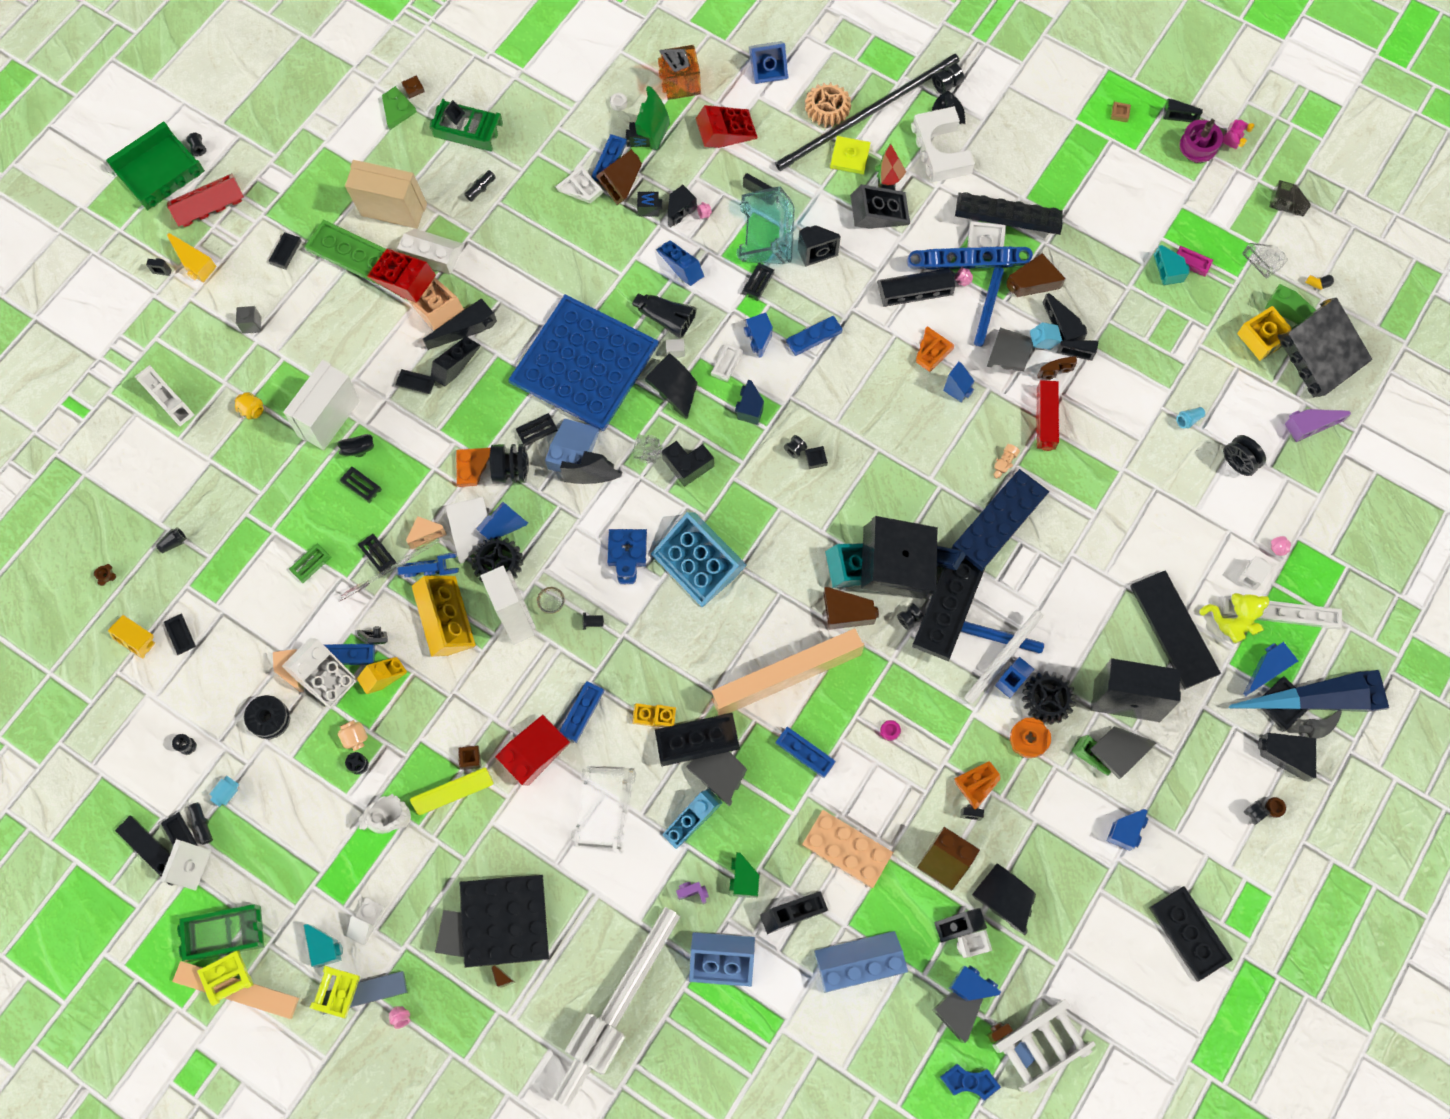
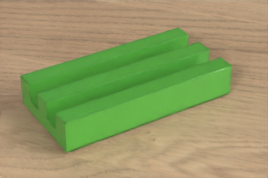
M317 543L292 565L289 570L304 583L332 557ZM318 550L320 551L314 558L310 559ZM307 560H309L303 568H301L298 572L296 571V570H298Z

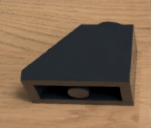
M981 908L969 910L934 922L941 943L987 929Z

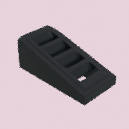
M1168 98L1164 106L1163 119L1193 122L1200 119L1203 109Z
M1061 341L1057 353L1092 361L1097 353L1099 341Z

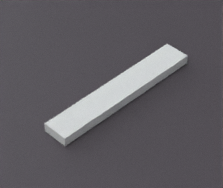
M1225 595L1223 597L1222 616L1238 617L1234 610L1235 606L1231 601L1232 596ZM1270 601L1268 607L1264 609L1263 615L1256 620L1340 630L1342 628V609Z

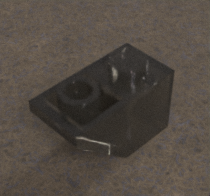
M1281 180L1278 181L1273 189L1269 205L1270 208L1278 211H1285L1303 217L1311 206L1296 184Z

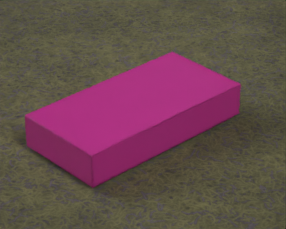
M1181 245L1177 251V254L1184 257L1190 271L1204 277L1207 275L1213 259Z

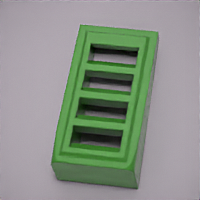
M1089 735L1082 736L1072 752L1109 776L1111 771L1106 766L1104 767L1100 760L1097 761V757L1094 754L1092 756L1089 755L1091 753L1090 749L1098 742Z

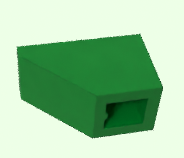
M736 852V858L732 857L731 870H735V877L730 878L729 891H733V896L758 898L760 875L741 853Z

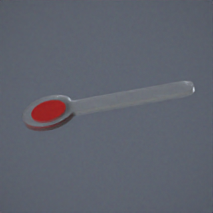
M439 538L430 541L369 579L345 591L336 598L337 602L353 596L370 583L440 542Z

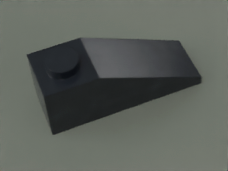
M1047 293L1042 303L1051 323L1058 325L1062 341H1083L1087 335L1086 326L1082 324L1078 316L1053 295Z
M821 891L773 907L760 914V917L768 935L829 910Z

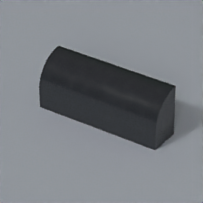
M949 268L879 279L877 281L883 307L952 296L956 287Z

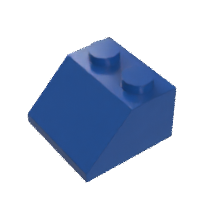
M779 41L749 46L750 63L755 84L789 79L784 42Z

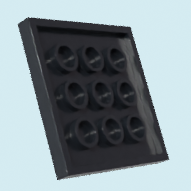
M543 875L459 882L464 968L549 959Z

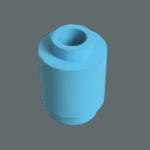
M226 775L224 779L221 778L209 795L212 796L210 801L219 807L222 804L226 806L238 791L237 788L240 784Z

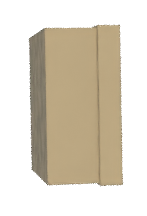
M353 160L345 188L360 215L418 229L427 202L414 173Z

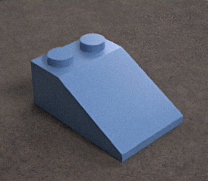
M564 419L548 450L545 459L547 469L561 473L560 466L562 461L581 464L584 451H593L600 429L588 424Z

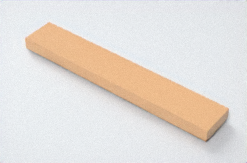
M180 961L172 982L205 992L197 972L203 967ZM233 977L214 987V990L217 993L241 979ZM254 983L253 986L247 989L243 988L225 998L288 1019H292L299 1001L298 997Z

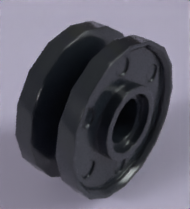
M1237 435L1232 442L1223 448L1226 461L1241 475L1252 476L1266 463V455L1261 446L1246 435Z
M270 695L259 696L252 700L244 713V723L248 730L259 738L268 740L282 735L288 728L291 719L287 706L278 698ZM271 713V718L268 721H264V716Z

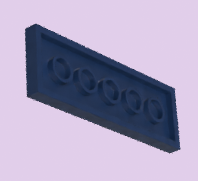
M1019 469L953 544L952 549L963 551L966 554L964 558L983 571L1050 491Z

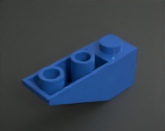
M671 240L663 243L661 247L656 249L678 277L689 286L705 277L698 259Z

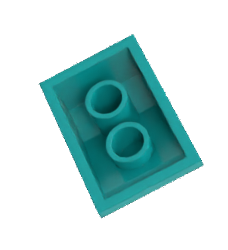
M863 543L836 544L825 551L832 588L861 585Z

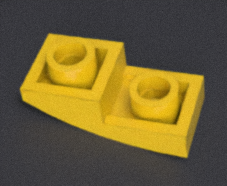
M636 703L634 704L632 724L653 727L673 726L676 707Z

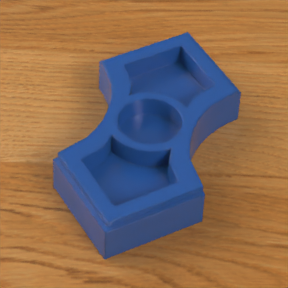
M955 1064L940 1076L952 1095L970 1091L985 1101L1001 1088L988 1069L979 1073H971L965 1071L960 1065Z

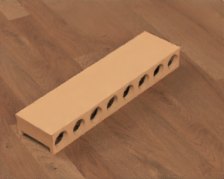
M854 628L712 690L711 692L714 696L712 699L718 715L734 712L861 656L865 645Z

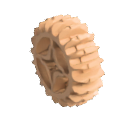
M831 82L829 85L823 83L820 86L817 84L816 88H812L807 94L805 110L808 113V118H812V122L818 121V126L822 123L825 127L827 124L833 127L834 123L839 125L841 121L844 122L846 117H848L851 110V99L848 91H844V87L839 88L838 84L835 86Z

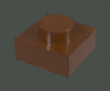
M417 75L401 82L409 99L425 92Z
M999 1022L990 1028L992 1032L987 1034L991 1042H996L1013 1030L1009 1023L1002 1025Z

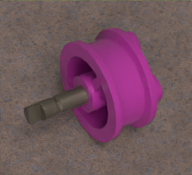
M1212 118L1210 121H1193L1186 127L1180 139V150L1186 158L1195 163L1207 162L1214 158L1221 146L1223 133Z

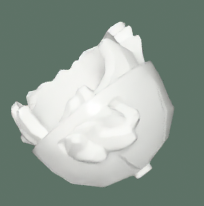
M393 794L387 797L383 796L377 799V801H373L366 808L364 814L360 816L358 820L360 823L359 829L365 830L369 828L378 834L389 833L394 829L407 827L410 824L411 814L405 802H401L397 796Z

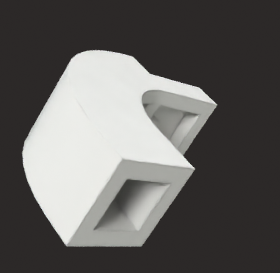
M150 365L135 376L179 426H182L194 416L193 412Z

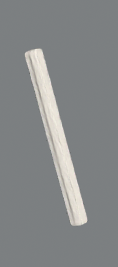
M1035 610L965 695L964 700L973 704L1043 618L1044 615L1040 611Z

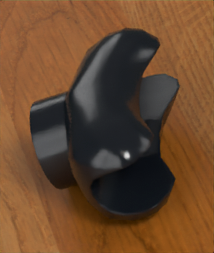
M370 434L343 439L337 442L340 448L338 453L345 457H362L366 452L374 448L373 437Z

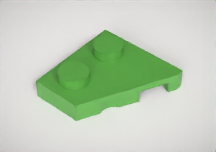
M396 86L382 94L386 121L390 130L417 112L412 103Z

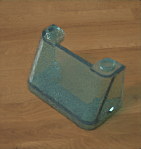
M781 186L743 194L740 210L747 217L746 242L739 245L737 249L738 258L742 262L791 263L795 213L792 200Z

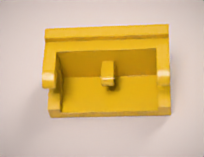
M124 615L108 629L113 640L142 659L155 644L152 641L154 638L153 634Z

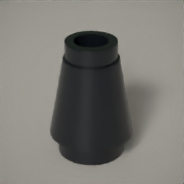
M176 527L171 529L156 544V547L161 553H165L184 544L187 538L182 530Z

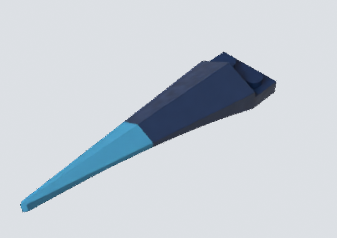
M1372 670L1360 671L1231 704L1229 708L1372 712L1389 709V704L1380 671Z

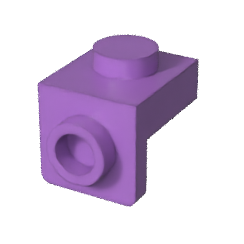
M686 882L679 885V889L676 890L679 900L699 893L702 904H706L705 898L709 897L705 885L701 886L700 882L694 884Z

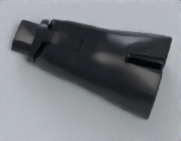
M638 293L632 303V306L637 307L638 311L663 326L679 339L684 337L697 312L696 307L648 294L644 296Z

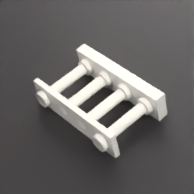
M1067 999L1060 1000L992 1045L997 1053L1003 1051L1004 1054L1009 1056L1025 1084L1019 1087L1021 1092L1028 1091V1093H1032L1040 1087L1038 1083L1079 1056L1081 1058L1088 1056L1093 1052L1091 1048L1096 1046L1094 1041L1084 1043L1066 1015L1068 1014L1066 1010L1071 1007ZM1054 1017L1061 1021L1078 1048L1069 1055L1066 1054L1049 1027L1051 1025L1049 1021ZM1036 1029L1044 1033L1060 1059L1051 1067L1032 1039V1032ZM1019 1040L1022 1043L1025 1042L1043 1071L1034 1078L1030 1076L1014 1050V1044Z

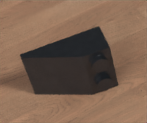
M861 184L850 195L854 225L856 227L872 229L910 224L906 192Z

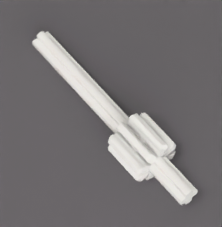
M664 907L601 1016L597 1018L587 1013L565 1049V1052L575 1058L552 1098L568 1109L591 1069L601 1075L605 1074L623 1043L625 1035L619 1032L616 1027L680 919V916L673 910Z

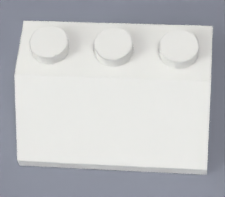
M413 229L404 233L397 250L399 253L426 261L433 270L451 275L464 244Z

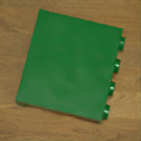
M164 121L106 159L111 169L147 211L205 172L199 160L192 156Z

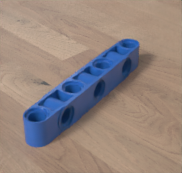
M1011 246L927 249L912 251L906 262L911 269L926 270L960 269L962 267L965 269L1024 266L1031 261L1033 253L1028 247ZM1024 252L1027 255V260H1021L1019 253ZM983 254H989L991 256V261H985L983 259ZM947 255H953L956 261L954 263L948 262ZM911 257H919L920 263H912Z

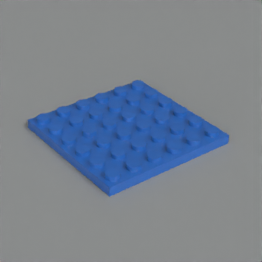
M565 294L508 381L510 384L605 431L658 347L659 341Z

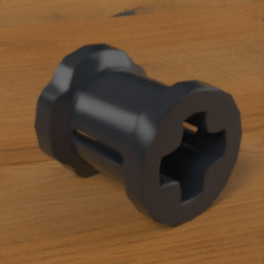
M196 132L190 133L186 140L191 146V154L193 156H202L207 152V149L202 143V135Z
M178 734L172 740V747L176 751L181 752V754L190 755L196 750L197 743L186 734Z

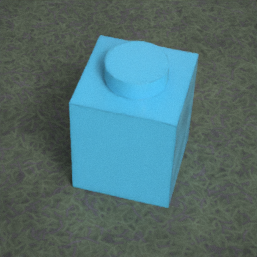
M1042 322L1030 330L1033 347L1050 350L1062 341L1058 325Z

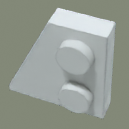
M582 166L555 186L559 192L587 203H592L604 193Z

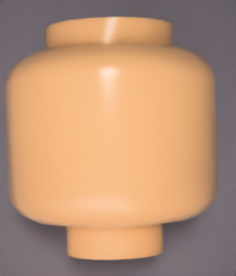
M352 720L340 726L341 730L338 731V737L345 749L352 748L353 751H356L365 746L363 742L368 739V735L361 722Z

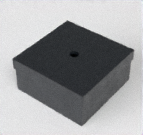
M874 516L863 527L861 589L919 599L935 593L938 527Z
M1111 658L1094 680L1091 711L1161 722L1181 702V670Z

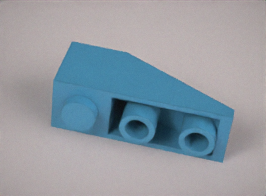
M709 788L700 792L662 835L675 849H678L723 802Z

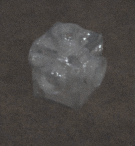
M638 434L633 448L634 458L639 459L643 463H656L657 457H661L663 447L660 446V439L652 435L644 436Z

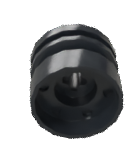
M505 444L491 445L490 473L492 483H507L508 475L511 476L513 483H517L518 475L520 483H526L529 472V458L525 444H519L518 452L516 445L511 444L510 453H507Z

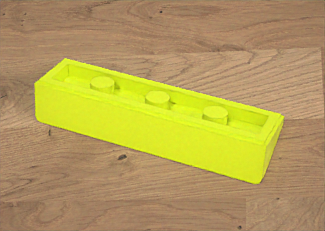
M484 767L414 796L410 799V802L416 813L423 815L490 787L494 782L489 770Z

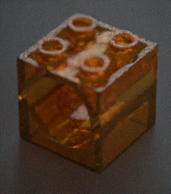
M694 45L670 48L685 49L691 66L678 72H674L660 53L658 71L659 77L662 79L663 94L666 93L667 100L701 95L700 69Z

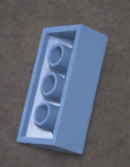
M895 931L814 951L824 993L908 972L903 950Z

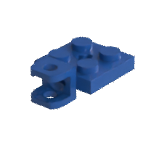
M609 529L608 566H616L619 584H634L637 578V566H646L647 529ZM627 544L632 546V548H629V551H625V548L622 547Z
M457 552L440 554L436 560L404 563L397 567L398 575L404 574V577L408 578L415 577L421 572H424V575H433L436 572H439L440 575L458 573L459 568L447 569L446 559L456 558Z

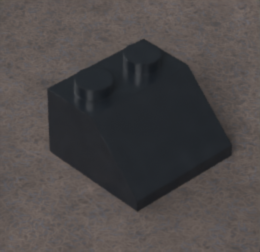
M818 225L807 226L799 230L798 252L805 267L838 256L840 234Z

